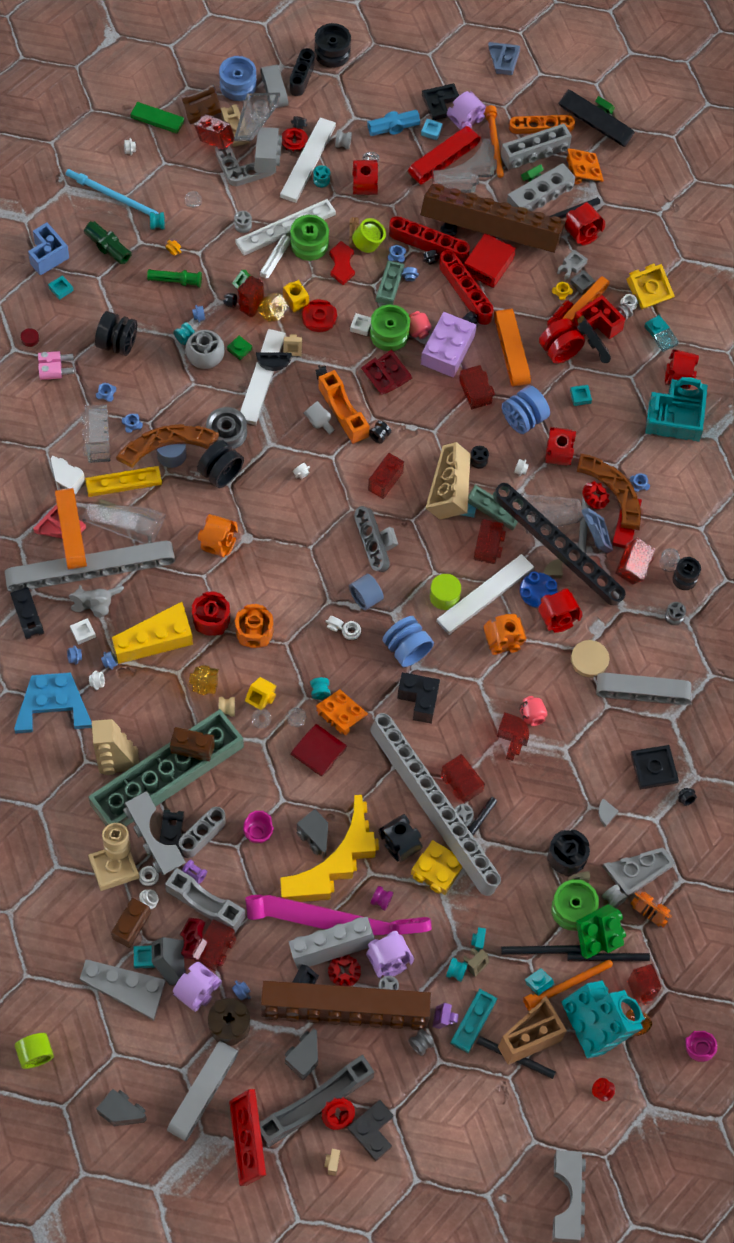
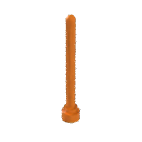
M489 105L486 106L483 114L489 123L497 177L502 178L504 172L495 124L497 109L495 106Z
M606 960L546 990L539 996L529 994L523 997V1002L527 1010L530 1011L545 996L549 999L611 968L613 963L611 960Z

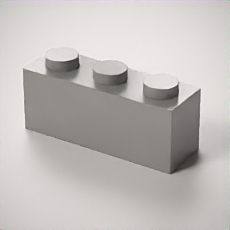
M258 127L255 172L276 173V167L280 166L282 135H279V128Z

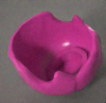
M255 810L249 813L243 824L244 835L252 843H264L270 839L274 830L271 816L264 811Z
M693 1031L685 1039L686 1052L691 1059L697 1062H706L712 1059L717 1052L716 1039L706 1031Z

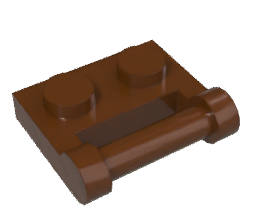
M214 85L208 86V89L182 97L190 124L222 112ZM211 95L210 98H207V99H205V100H202V101H200V102H197V103H195V104L190 105L191 102H194V101H196V100H199V99H201V98H204V97H207V96Z

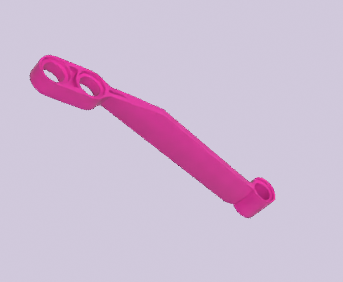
M250 895L245 898L247 918L251 920L270 916L321 929H329L337 924H345L362 917L272 895ZM428 917L401 919L390 923L368 918L374 936L389 934L392 931H397L401 935L427 932L432 929L431 919Z

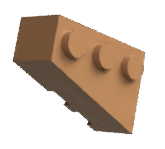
M547 996L502 1036L498 1048L508 1065L562 1042L567 1030Z

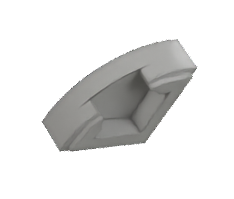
M602 799L598 813L601 823L606 827L619 811Z

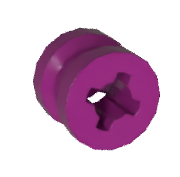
M378 886L370 904L378 905L382 910L386 911L394 892H387L383 890V887Z

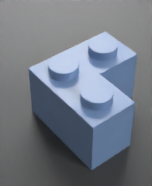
M48 222L33 230L34 242L37 246L29 250L28 255L30 264L41 276L69 259L68 245Z

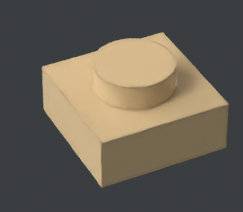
M332 1149L331 1155H326L324 1167L328 1168V1175L336 1176L340 1150Z

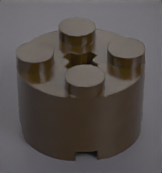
M233 998L216 1001L208 1014V1026L212 1037L217 1042L222 1041L229 1046L236 1045L245 1039L250 1031V1014L246 1005ZM228 1019H231V1020H232V1022L230 1023V1025H227V1024H226V1022L228 1021Z

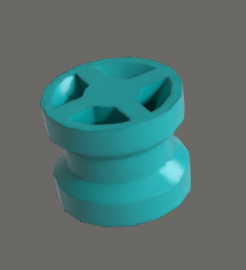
M319 165L313 171V182L317 187L323 188L330 184L331 172L327 166Z
M150 212L151 230H155V228L165 230L164 212L159 214Z
M184 322L181 328L175 329L173 333L179 343L186 345L187 340L195 331L190 324Z
M320 677L310 681V686L313 688L311 692L313 699H326L331 695L328 689L330 685L328 678Z
M453 957L446 977H454L457 981L462 982L468 963H461L457 958Z

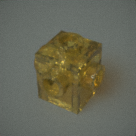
M279 292L272 293L262 299L261 305L257 310L266 321H279L284 317V313L290 304Z
M206 665L195 667L194 673H190L189 678L192 692H197L200 695L216 694L219 669L210 668Z

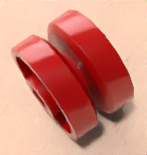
M568 318L554 322L539 337L540 345L548 352V356L555 364L570 360L583 348L586 341L572 320Z

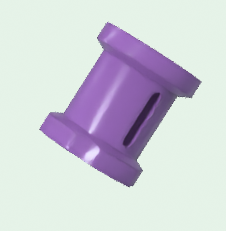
M189 860L181 870L193 877L198 884L204 880L207 874V870L200 869L192 860Z

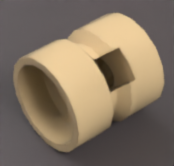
M121 823L107 825L102 831L104 851L110 859H124L128 856L131 849L128 829Z

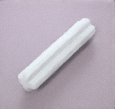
M283 235L261 269V277L269 278L290 244L291 238L289 236Z

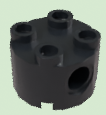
M405 814L396 817L379 828L378 831L381 840L385 839V847L388 852L400 863L423 848L419 841L422 838L421 834L416 828L412 829L409 825L410 821Z
M561 830L551 840L547 855L549 864L555 871L569 877L577 874L584 868L590 855L589 841L584 834L577 830Z

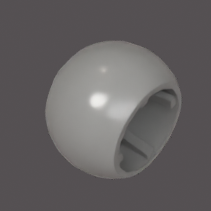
M199 330L193 333L187 340L185 352L189 362L195 367L211 369L217 366L223 359L225 347L217 333L211 330Z

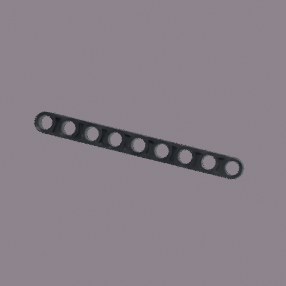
M500 483L493 492L494 500L602 599L614 606L618 605L625 598L626 592L618 582L511 485ZM499 490H504V491H506L507 496H506V497L500 496V494H499L498 491H499ZM513 503H519L521 505V509H515L513 507ZM527 515H532L535 518V522H529ZM541 528H546L549 531V535L542 534ZM555 541H561L563 548H558L555 545ZM569 553L575 554L577 556V560H571L569 558ZM583 566H588L591 569V573H585ZM597 579L604 580L605 586H600L597 583ZM611 592H617L619 599H614Z

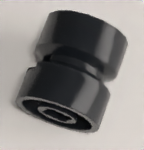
M684 557L678 561L673 575V583L677 588L690 590L696 585L701 572L699 561L692 557Z

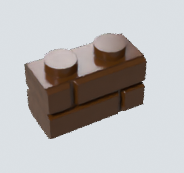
M175 727L170 742L171 753L210 762L215 745L214 735H203L200 732Z
M131 898L128 907L125 908L111 931L112 939L131 948L151 914L150 907Z

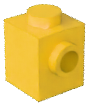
M259 677L250 685L245 702L262 710L266 705L273 703L276 697L274 692L277 686Z

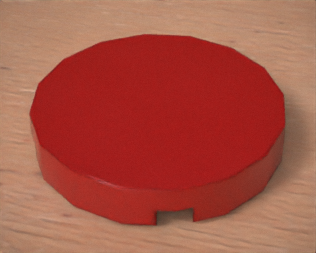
M312 300L303 308V324L311 331L326 332L336 324L337 310L327 300Z

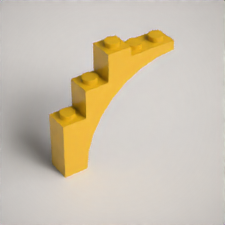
M354 795L352 822L337 850L324 862L308 871L297 875L281 877V898L298 902L331 900V893H334L333 880L353 879V872L357 871L356 859L375 858L376 851L379 850V840L374 838V832H369V821L364 818V813H367V802L363 801L362 795Z

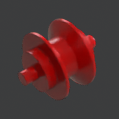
M599 1078L592 1086V1094L603 1102L609 1101L615 1094V1085L606 1078Z

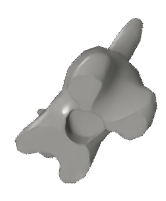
M79 585V588L69 595V598L75 603L71 606V610L82 612L86 609H91L94 616L98 618L103 617L109 613L111 596L120 593L124 586L109 590L95 589L84 591L82 586Z

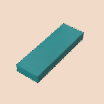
M479 988L450 1044L469 1054L498 998Z

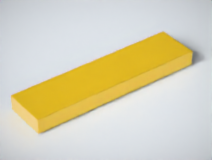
M159 466L85 478L88 497L162 485Z

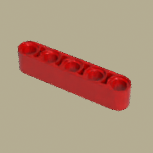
M466 126L415 161L407 172L420 185L424 184L479 144L481 137L469 126Z
M399 216L390 219L389 236L397 241L426 252L436 250L439 255L443 251L451 250L462 264L469 257L470 246L463 240Z
M451 250L443 251L440 255L439 264L441 272L469 311L478 314V323L482 325L491 323L493 305L456 254Z

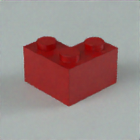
M603 295L575 312L573 323L576 328L579 325L577 319L583 315L594 330L598 328L608 339L623 331L625 318Z

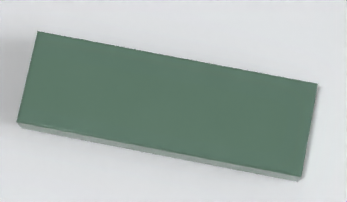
M387 261L375 302L393 305L405 264Z
M474 485L468 495V503L513 531L518 521L494 500L493 495Z

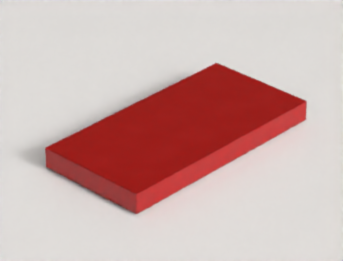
M248 1089L229 1101L240 1186H247L266 1176L255 1089Z

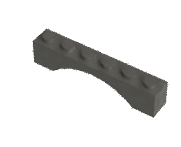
M361 1055L310 1094L261 1121V1139L267 1149L321 1114L322 1109L326 1106V1101L330 1102L334 1097L337 1099L345 1098L372 1080L375 1072L366 1058Z

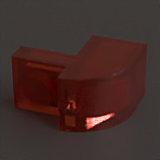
M504 712L497 737L511 741L506 759L514 761L515 755H520L522 746L527 747L529 728L521 718Z

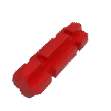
M566 300L562 304L563 306L547 321V326L549 327L554 322L563 319L574 304Z

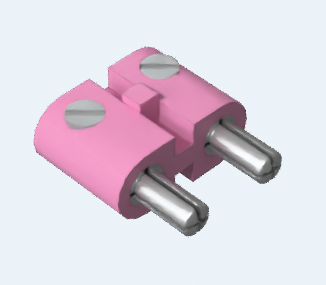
M60 351L38 353L40 380L61 379L62 375L74 374L73 367L62 368L61 362L73 360V354L61 355Z

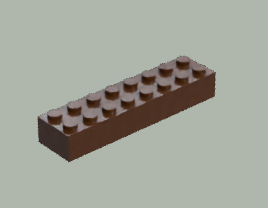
M432 184L424 195L420 213L424 217L555 253L561 241L565 221L556 216H545L542 212H531L524 207H513L506 202H495L491 198H481L474 193H463L456 188H445L441 184Z
M263 981L261 1016L267 1020L286 1018L287 1021L297 1022L299 1019H304L309 1023L328 1021L329 1024L338 1025L340 1022H347L351 1026L370 1024L369 1026L379 1028L382 1025H390L393 1029H402L404 1026L411 1027L412 1030H424V1028H428L430 1019L431 992Z

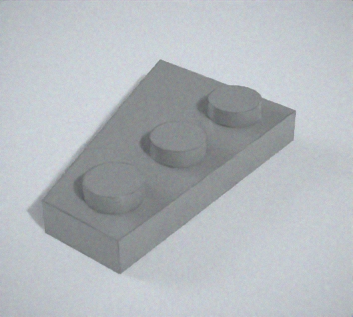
M659 848L631 858L626 857L620 859V861L604 863L602 867L615 884H618L622 893L629 897L672 868L675 862L664 848Z

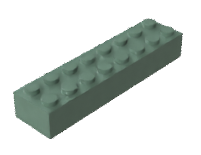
M219 709L189 729L203 733V735H214L215 745L210 762L171 753L170 743H168L88 796L90 806L104 825L121 823L128 826L134 821L132 818L128 820L123 811L126 808L125 802L147 791L156 807L244 748L243 737L222 710Z

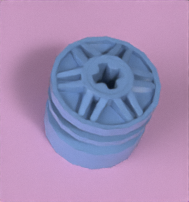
M530 385L502 403V411L507 422L520 434H525L535 427V424L541 423L550 416V408L546 399L538 389Z
M408 616L395 623L382 639L384 644L388 646V649L391 652H395L394 657L402 667L415 664L425 657L434 646V641L426 631H422V626L414 616Z

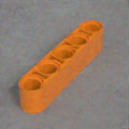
M513 309L494 311L495 325L511 386L528 385L531 383V376Z
M74 488L56 490L55 496L67 568L70 570L87 567Z

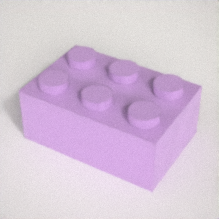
M443 312L422 352L421 365L454 378L475 337L476 324Z

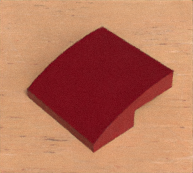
M392 349L379 359L375 357L361 367L381 395L393 391L413 378Z
M315 724L295 746L290 755L322 777L333 766L335 760L346 751L347 745L318 724Z

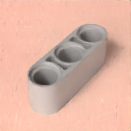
M278 65L261 67V77L271 109L288 106V97Z
M212 807L179 839V849L183 857H194L224 828L226 816L222 808ZM214 816H220L221 820L213 821L212 818ZM206 830L207 833L205 835H199L198 831ZM187 843L193 845L191 849L183 848V846Z

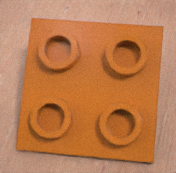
M567 149L566 160L569 164V170L575 176V184H580L583 178L604 181L596 153Z
M340 689L316 705L318 715L327 720V723L332 721L331 726H335V729L344 735L350 732L349 728L368 715L364 709Z
M635 892V895L639 898L634 897L631 901L632 908L642 913L648 904L649 906L642 915L645 916L651 907L654 908L647 919L649 920L657 911L651 921L658 927L662 926L664 928L668 923L666 917L672 918V915L669 914L671 910L663 904L656 905L652 902L654 898L648 893Z

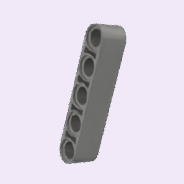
M600 673L597 675L596 695L604 698L687 705L691 703L692 684L686 680Z
M222 1041L218 1042L167 1128L168 1132L185 1142L188 1140L239 1053L238 1050Z

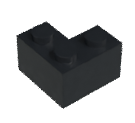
M402 672L397 699L416 702L413 720L432 724L440 679Z

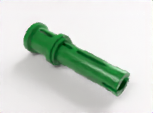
M148 269L147 280L180 283L182 286L195 285L200 288L202 272L191 273L187 272V270L171 272Z

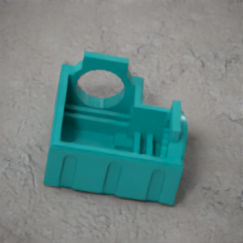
M682 377L679 380H671L668 394L652 392L648 405L645 434H656L658 436L700 442L704 427L708 385L702 384L701 380ZM688 384L696 386L698 389L685 390L680 386Z
M603 980L587 983L561 1001L587 1059L606 1054L642 1030L643 1027L640 1022L645 1020L636 999L629 997L625 990L608 993L609 989L605 986ZM621 1002L630 1006L634 1012L635 1021L629 1020L624 1015L621 1009Z

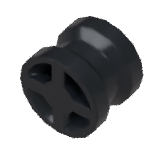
M378 420L375 423V427L369 430L371 439L379 444H382L385 441V437L391 434V428L381 420Z
M480 445L473 447L470 464L474 468L481 469L487 465L488 449Z

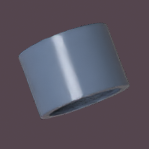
M172 444L156 449L157 459L160 464L168 468H175L183 464L186 459V444Z
M368 573L349 584V590L353 599L363 610L369 609L384 599L379 584Z

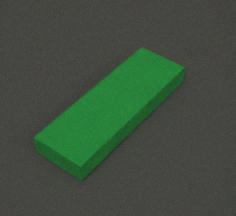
M140 102L136 103L130 114L132 119L178 134L184 123V117Z

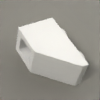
M52 456L51 462L57 490L74 488L76 495L85 483L83 471L78 467L69 465L62 458L58 459Z

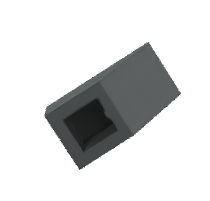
M314 809L297 823L296 833L302 841L306 840L311 845L310 849L315 855H320L324 859L327 854L328 822Z
M162 937L152 942V963L168 984L174 986L184 973L186 974L184 956L181 955L184 940Z
M314 1028L310 1032L306 1031L299 1039L301 1042L296 1047L292 1046L285 1054V1064L303 1081L318 1066L317 1031Z
M112 1089L96 1108L97 1113L114 1127L144 1123L147 1120L146 1114H144L146 1110L137 1103L133 1105L129 1102V1097L121 1090L117 1092Z

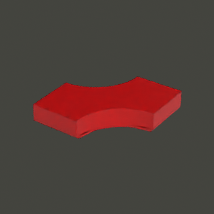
M340 241L329 251V255L335 263L330 276L344 285L355 275V270L350 265V259L354 255V250Z

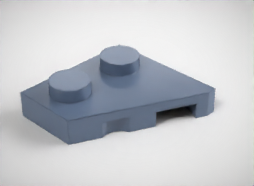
M489 42V51L496 74L513 75L520 53V46Z
M588 507L581 510L594 538L596 547L605 553L613 551L605 519Z

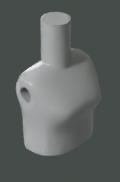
M318 401L303 413L314 428L319 429L323 427L329 435L335 431L329 424L331 414Z

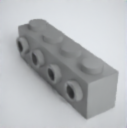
M561 124L502 144L501 159L508 170L518 168L521 165L533 163L536 160L550 157L553 154L565 152L570 148L572 136L566 125Z
M359 917L351 922L337 924L326 930H318L307 936H299L288 942L293 960L299 970L301 964L310 967L369 948L368 944L375 940L368 917Z

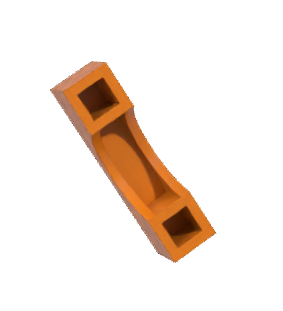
M333 370L319 376L318 389L352 444L368 438L370 425L363 414L357 412L351 405L346 395L344 384L337 372Z

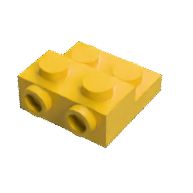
M651 264L641 272L639 269L629 273L630 276L626 279L632 294L636 295L641 310L675 297L662 264L657 266Z
M432 840L413 866L411 875H413L417 882H424L429 885L435 893L446 895L463 867L452 851Z

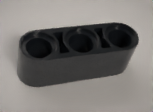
M304 48L300 51L291 73L290 93L293 96L303 95L313 72L315 53L310 48Z

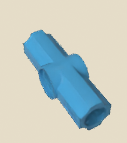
M418 110L400 114L396 111H391L383 118L367 121L370 136L387 132L395 135L402 132L404 128L420 125Z

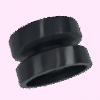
M328 23L317 29L314 53L316 60L321 65L336 68L348 62L351 56V34L343 25Z
M219 440L204 452L198 462L197 471L205 478H209V481L214 486L222 488L229 484L239 473L244 463V457L236 450H232V447L224 440Z

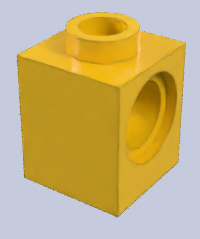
M299 280L290 282L283 287V298L293 313L309 304V294Z

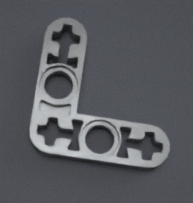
M219 143L215 148L217 160L228 183L232 186H240L274 174L256 172L254 175H249L247 173L249 170L255 171V162L239 166L229 144ZM232 162L234 165L227 167L225 163Z

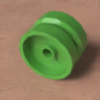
M303 215L295 219L290 230L292 252L296 257L307 261L318 260L323 257L328 251L329 246L328 224L324 219L316 215Z
M391 304L377 308L371 316L370 338L372 343L383 351H390L391 349L396 351L404 347L409 339L410 317L403 308Z
M574 879L566 881L558 887L551 904L552 916L560 927L569 931H577L576 921L598 909L599 897L596 890L585 881Z

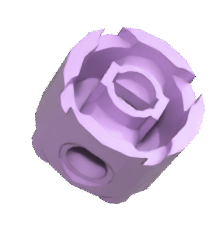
M467 91L453 101V108L449 107L447 111L449 119L461 130L466 126L472 128V125L476 122H482L485 118L483 113L486 107L472 91L470 93Z
M392 931L381 940L375 939L368 944L369 949L366 955L378 978H381L382 975L384 977L396 976L407 969L406 964L408 962L411 965L414 961V957L403 936L399 935L397 931Z
M200 962L191 965L188 968L191 972L188 974L184 973L173 989V995L194 1012L201 1005L205 1007L211 1001V993L222 983L218 976Z

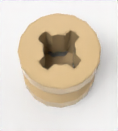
M219 697V709L225 715L235 717V697H230L229 699Z

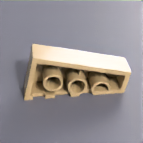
M457 442L443 445L426 504V509L438 519L466 514L468 511L470 453Z

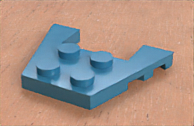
M71 673L31 676L14 727L15 734L33 732V713L73 710L74 729L92 728V722Z

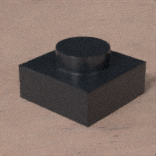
M301 964L292 983L315 984L319 975L309 966Z

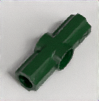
M90 221L86 225L84 234L96 243V246L103 254L108 253L120 264H125L132 256L131 251L119 242L118 237L113 232H107L95 221Z

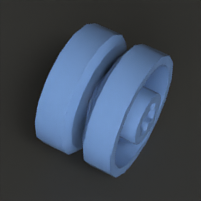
M243 56L229 57L222 62L219 68L220 90L222 94L234 101L246 100L253 96L257 86L254 63Z

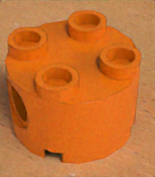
M209 514L206 518L204 529L200 530L198 534V540L201 541V549L220 557L228 556L236 542V537L233 536L234 532L238 533V525L235 521Z
M249 604L244 606V609L238 611L235 618V631L239 643L249 648L266 647L269 644L274 633L273 615L266 607L259 604Z
M516 614L500 615L495 617L496 621L493 623L491 620L486 622L483 629L492 655H498L506 651L511 653L517 652L526 641L521 618H517Z

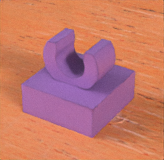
M443 1003L436 1006L432 1027L441 1029L448 1026V1024L453 1025V1022L457 1023L458 1014L451 1012L452 1005Z

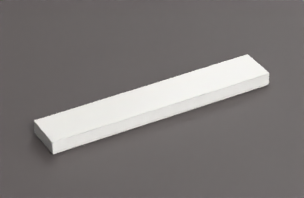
M319 118L280 193V198L297 203L336 127L335 122Z
M328 199L235 239V243L243 256L280 240L283 235L290 236L292 223L303 215H316L325 220L336 215V211Z
M268 329L261 352H281L286 333ZM258 362L240 411L245 416L246 422L252 425L257 423L274 371L262 368Z
M522 554L437 618L436 622L450 635L533 571L534 566Z

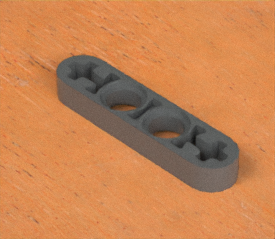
M360 506L356 509L354 517L370 565L375 571L385 572L389 568L390 561L373 511L365 506ZM371 526L372 532L367 536V529ZM377 542V549L373 552L372 546Z

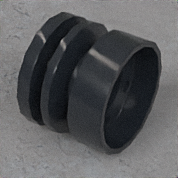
M109 311L104 312L96 330L95 346L107 351L113 346L114 353L118 354L120 352L121 355L127 356L136 339L137 320L129 319L125 316L120 320L118 314Z

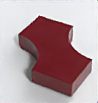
M189 918L180 933V936L184 938V947L181 955L187 959L198 960L208 943L202 936L203 928L206 924L202 919Z

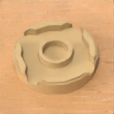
M593 640L578 643L571 655V663L574 670L580 675L589 678L604 673L610 659L605 646Z

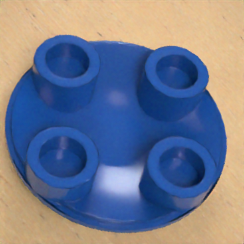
M536 571L526 576L520 584L521 598L526 604L534 608H539L542 603V597L558 592L557 582L547 574Z

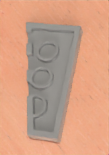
M87 959L80 976L81 982L101 993L109 995L114 1000L131 1007V1009L142 1013L149 1019L155 1020L166 983L165 979Z

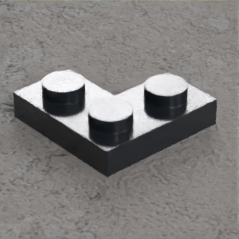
M454 83L422 90V97L431 119L438 120L448 117V110L445 104L453 102L459 97Z
M381 1100L348 1127L351 1134L375 1161L392 1148V1145L379 1130L394 1118V1115Z

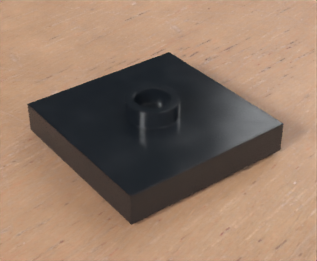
M670 745L631 751L630 754L640 790L677 784L679 782Z

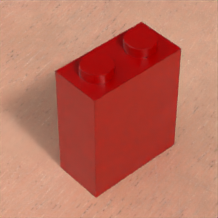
M484 234L465 261L464 267L472 278L494 288L514 260L516 248L498 240L494 236Z

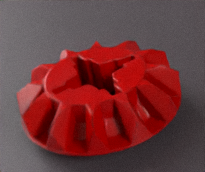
M289 128L282 133V146H285L286 150L291 149L293 152L295 150L301 151L308 141V136L302 129ZM294 136H296V143L292 142Z
M596 481L588 482L583 487V498L590 507L603 509L610 502L608 499L610 494L606 492L607 488L602 487V483H596ZM596 491V493L599 494L600 497L594 495L593 493Z
M345 955L332 959L328 966V975L335 985L350 987L359 980L361 966L356 958ZM340 966L343 968L349 966L348 972L350 975L346 973L340 975Z
M334 1097L332 1101H326V1106L322 1109L321 1118L328 1128L340 1130L347 1127L353 1121L355 1108L350 1100L348 1101L344 1097L338 1099ZM337 1107L341 1111L339 1119L334 1114Z

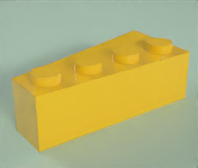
M183 602L113 636L112 642L118 664L193 645L192 633Z

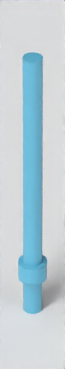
M70 169L66 171V176L77 180L76 182L83 186L87 185L149 216L150 212L159 214V212L89 179L88 176L82 173L78 174Z

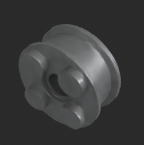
M222 407L214 410L208 416L206 428L219 433V437L215 442L224 440L232 447V450L244 443L247 437V422L245 416L239 410L231 407Z

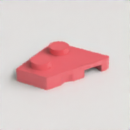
M57 504L33 528L36 534L62 538ZM79 520L82 533L86 529V524Z

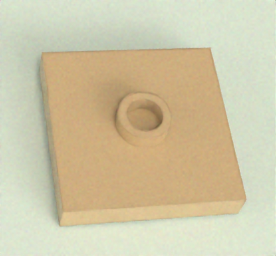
M104 850L88 855L100 891L140 878L131 852L121 860L110 859Z

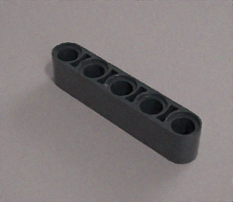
M569 89L558 103L564 110L623 147H626L635 134L630 127Z

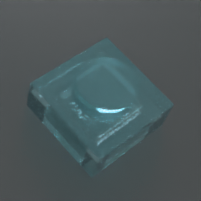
M670 328L655 334L653 338L662 352L677 346L679 343Z

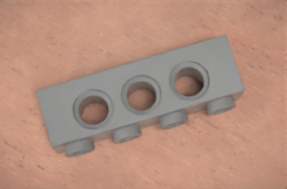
M562 163L509 193L507 203L517 208L524 207L532 212L537 208L543 207L547 202L557 199L561 194L571 191L574 187L575 176Z

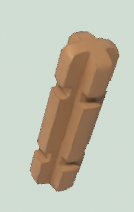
M358 217L350 218L349 247L351 249H357L352 236L359 226Z

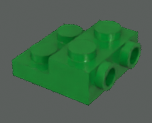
M607 904L576 921L581 953L584 958L588 959L601 951L610 953L624 945L623 939L626 937V933L621 927L620 921L623 920V915L620 910Z

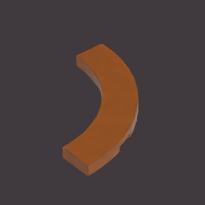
M184 424L159 427L145 432L141 437L129 442L116 456V460L133 468L146 454L163 446L191 444L208 449L215 443L219 433L201 426L192 427L184 426Z
M580 454L577 472L590 475L604 483L614 493L619 502L622 513L621 527L640 531L641 508L638 496L629 480L614 466H609L603 460L590 455Z

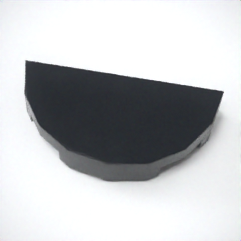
M256 352L258 364L269 371L284 369L291 362L292 353Z

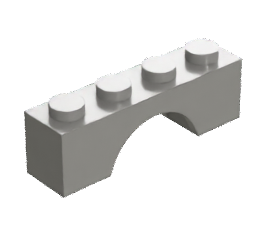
M146 791L125 802L126 808L123 811L128 820L133 819L135 823L133 829L138 838L142 836L145 842L143 848L147 855L152 854L155 860L152 864L157 873L161 872L162 875H165L185 864L186 862L176 845L161 844L152 836L149 822L156 807L148 792Z
M178 868L174 870L165 883L167 893L235 934L245 919V909L228 899L224 900L212 895L202 888L193 877Z
M556 1150L554 1154V1177L560 1179L567 1186L570 1193V1205L565 1212L556 1215L553 1219L552 1242L579 1243L581 1238H584L585 1225L581 1224V1215H585V1202H581V1193L585 1194V1180H582V1172H585L586 1159L582 1158V1152Z

